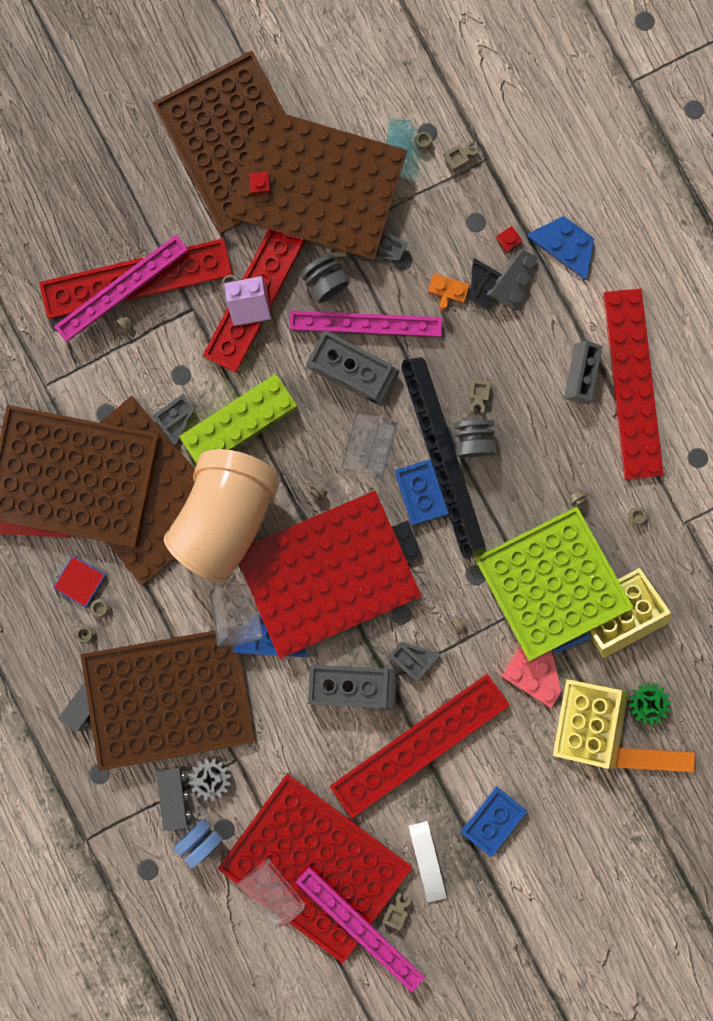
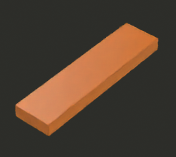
M619 747L616 768L694 772L695 753Z

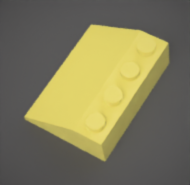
M640 568L618 579L633 609L588 631L594 645L603 658L671 623V612Z
M566 679L553 756L607 769L616 768L629 691Z

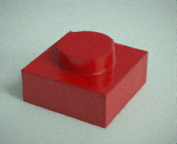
M268 172L249 173L251 195L270 193Z
M510 226L496 236V239L506 253L523 241L513 226Z

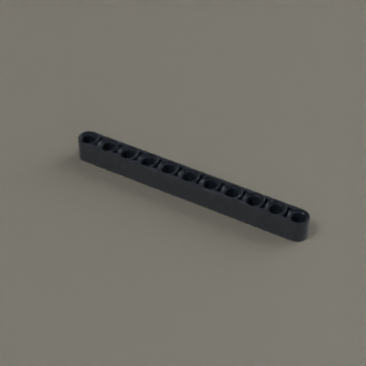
M422 357L405 359L401 365L402 372L460 552L466 559L485 553L486 545L427 363Z

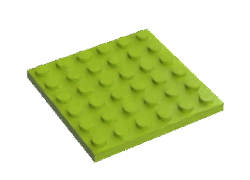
M578 507L475 557L481 573L528 661L633 609L630 600Z

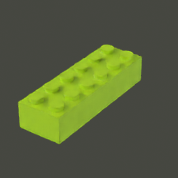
M274 374L179 437L197 463L199 456L209 450L223 449L234 451L297 410L298 407L277 374Z

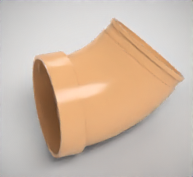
M215 449L203 452L199 456L193 474L194 486L178 517L171 525L170 530L164 535V543L170 553L186 568L207 580L221 583L228 580L230 574L234 572L250 548L263 522L268 506L275 500L280 478L271 466L258 458L237 451Z

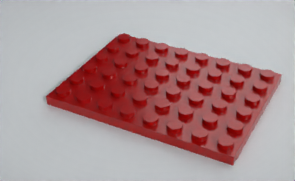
M376 490L252 543L239 563L279 659L422 596Z
M286 773L217 869L341 963H344L358 944V941L296 883V880L310 866L360 915L372 924L412 869V865L296 778Z

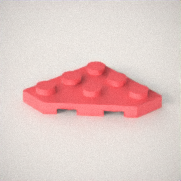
M519 646L501 676L551 708L561 693L552 650L528 661L521 646Z

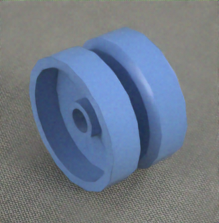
M205 818L199 821L172 848L179 856L191 850L184 860L190 869L207 858L223 839L217 831L211 832L206 837L204 836L211 828V824Z

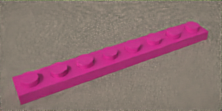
M177 235L173 236L54 326L64 341L68 343L186 254L188 249Z
M290 310L289 330L324 332L326 330L330 333L441 338L442 317Z
M310 866L296 880V883L410 992H413L425 979V975Z

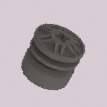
M332 253L314 260L300 273V277L306 281L305 285L307 287L314 286L311 294L319 304L338 295L351 282L344 270L336 271L340 267V263L335 261L336 257Z
M472 418L454 423L455 430H463L454 434L455 437L464 439V441L455 444L456 457H481L496 454V441L486 437L495 434V430L486 429L494 426V420Z

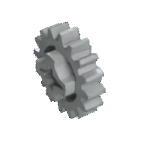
M206 758L205 763L201 760L198 761L199 767L193 766L192 769L195 773L189 774L193 778L189 785H194L191 791H198V798L204 795V801L208 797H211V800L214 801L216 795L219 798L223 796L221 791L227 793L228 788L225 786L231 785V781L227 780V778H230L232 775L226 773L229 768L228 766L222 767L224 761L218 764L216 763V758L212 762H210L209 758ZM213 767L217 768L221 773L213 770ZM204 768V775L198 777L200 770ZM209 775L211 776V778H215L212 782V785L209 780L206 781V778ZM223 781L222 786L216 790L217 782ZM202 785L207 788V791L203 790L200 786Z

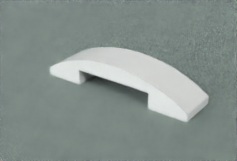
M424 821L408 825L427 902L447 898L428 822Z

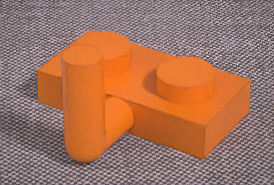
M433 273L428 293L442 297L439 311L444 312L449 300L464 304L470 284Z

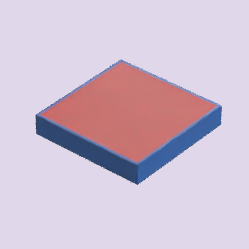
M72 555L53 589L87 608L106 574Z

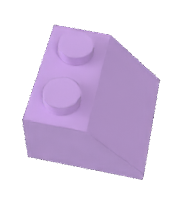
M262 276L224 283L227 305L234 327L271 320L267 285Z

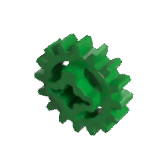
M648 682L645 683V687L639 684L638 691L632 689L634 696H628L632 703L627 705L633 707L630 714H636L634 719L637 721L641 719L642 724H646L647 720L649 725H653L654 720L657 723H661L660 717L666 719L665 711H671L667 708L671 701L666 700L669 694H663L664 688H658V684L653 683L652 687ZM646 691H654L650 695L643 694ZM644 699L650 700L654 708L648 707L647 701ZM638 700H639V704H640V707H639V708L637 707V701H638ZM650 712L655 713L654 716H645L648 715Z

